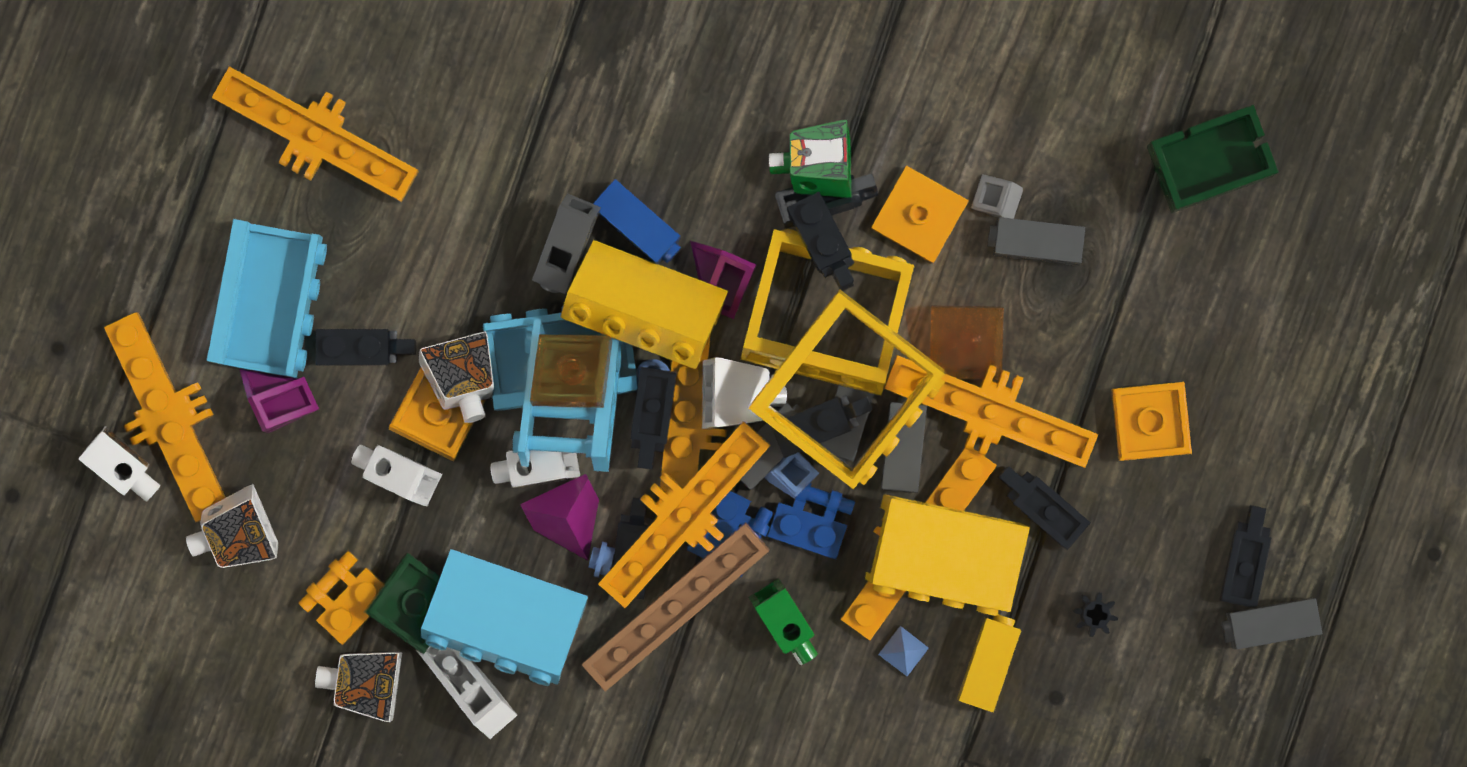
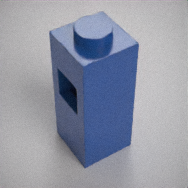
M616 179L593 203L601 207L599 215L653 263L659 264L663 260L668 264L681 249L677 244L681 240L680 235Z

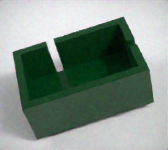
M1254 105L1190 127L1184 134L1183 131H1179L1151 141L1147 145L1171 214L1272 178L1279 173L1268 142L1259 145L1257 148L1254 146L1253 142L1265 136Z

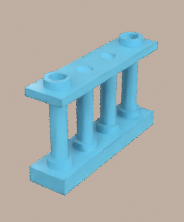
M534 319L533 331L527 332L525 338V353L530 355L520 431H514L513 453H518L521 466L529 467L531 450L584 453L586 457L592 459L594 471L609 472L623 347L622 341L606 335L599 336L598 339L548 337L544 334L541 319ZM543 351L597 354L598 358H602L601 369H595L594 372L541 369ZM539 384L593 387L594 391H598L597 402H591V405L537 402ZM535 417L589 420L590 424H594L593 436L587 435V439L532 436Z

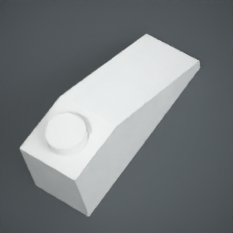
M430 646L424 654L417 651L473 725L489 739L518 716L475 662L460 656V651L449 647L446 650H438Z

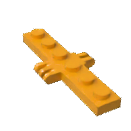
M229 66L212 96L217 102L289 140L290 142L282 154L279 164L286 167L292 156H296L297 159L291 170L298 174L305 162L309 163L310 165L305 171L304 178L310 181L322 161L325 160L402 202L419 172L418 169L341 128L345 118L340 114L346 102L338 99L333 109H328L333 95L328 92L324 94L320 103L312 101L309 108L306 109Z
M135 312L104 327L142 408L133 413L136 419L125 424L123 427L126 433L139 427L142 433L130 438L132 446L145 440L148 446L158 442L195 522H200L203 510L226 498L192 427L212 417L214 414L211 408L205 409L198 414L195 408L208 402L205 395L192 401L189 395L201 390L199 382L178 392L175 391L140 314Z
M711 334L704 347L697 368L694 369L672 361L671 371L677 372L668 440L663 452L661 475L664 472L667 473L682 488L698 472L700 449L717 451L723 443H711L712 436L726 437L727 430L702 429L703 361L709 358ZM662 481L660 482V487L666 492L670 487Z
M896 355L883 389L908 398L927 372L913 361ZM990 364L980 387L944 374L941 379L945 383L940 388L938 394L933 399L927 396L921 403L966 421L963 432L969 435L965 448L972 450L977 437L981 438L982 442L978 453L984 456L990 444L997 445L1002 435L1085 468L1098 437V434L1015 402L1023 382V377L1016 375L1012 381L1011 388L1006 387L1010 372L1002 370L996 383L992 380L996 374L997 367Z
M743 421L684 488L664 472L659 478L670 488L665 492L656 483L650 487V490L660 499L655 502L647 494L640 498L658 517L598 585L626 608L685 541L692 547L699 543L710 552L715 546L705 535L709 532L718 541L724 537V534L714 526L718 519L711 512L771 445Z
M964 448L925 503L964 511L997 465L984 455L979 454L974 448L972 450ZM877 526L873 531L878 536L880 535L881 527ZM868 581L841 617V620L870 641L906 592L905 590L895 589L894 595L873 590L874 584Z

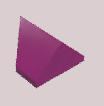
M690 240L698 280L728 291L721 314L734 319L755 272L756 264L724 250Z
M239 368L247 399L263 432L271 433L319 410L305 377L297 379Z
M587 474L520 504L534 531L588 561L599 498Z

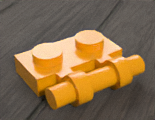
M349 550L339 560L335 558L329 564L330 570L317 583L312 582L306 589L307 594L298 602L308 613L317 603L321 604L326 610L316 621L341 645H344L370 618L364 611L384 584L368 568H365L356 577L350 569L358 559ZM341 579L348 587L334 601L327 593Z

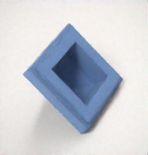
M900 626L878 655L908 676L929 648Z

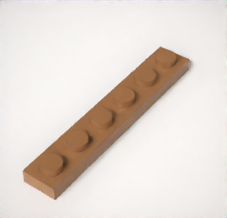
M745 522L584 660L581 665L606 692L767 554L770 549Z

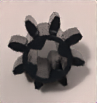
M1100 592L1096 593L1094 601H1090L1088 597L1082 595L1081 600L1084 603L1082 608L1072 609V612L1080 614L1081 621L1075 627L1082 628L1085 625L1088 626L1090 637L1095 635L1098 628H1101L1105 634H1109V628L1106 626L1109 620H1118V617L1111 615L1109 610L1115 605V602L1109 601L1104 604L1101 602L1102 593ZM1095 604L1099 605V611L1104 613L1103 620L1098 619L1095 625H1092V618L1086 617L1087 610H1093Z

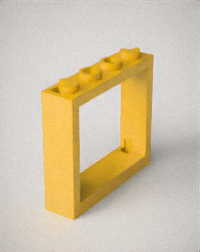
M774 229L741 355V360L778 369L795 347L758 337L779 252L811 259L798 232L791 229H783L782 231ZM862 247L849 248L854 265L848 267V269L898 281L888 322V327L898 333L914 265L907 263L906 260L897 256H887L885 258L873 255L871 251ZM884 340L878 367L812 351L794 374L881 396L894 347Z
M839 289L750 403L748 409L854 490L859 482L865 485L878 469L873 464L879 456L883 454L887 457L900 441L896 435L904 425L910 428L923 412L919 408L923 400L927 396L933 399L938 394L940 388L945 383L941 379L944 375V369ZM844 309L927 372L922 381L853 468H850L770 406Z

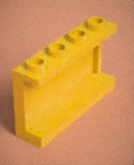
M593 240L567 292L561 318L695 369L699 364L711 331L718 322L728 291Z
M883 494L880 508L885 510L872 570L871 573L866 572L865 580L874 584L873 590L893 595L895 594V589L909 591V598L929 602L930 596L943 598L942 604L960 609L964 608V603L977 605L976 611L997 616L999 610L1011 611L1030 527L1019 522Z

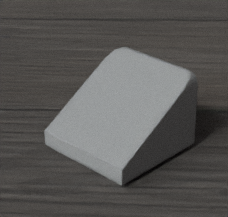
M982 174L971 208L998 218L1014 219L1023 188L1014 182Z

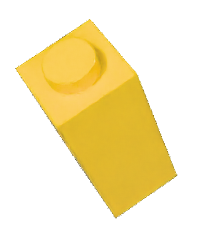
M999 614L994 616L993 620L984 617L957 697L958 701L994 712L1021 633L1020 629L1013 627L1015 620Z

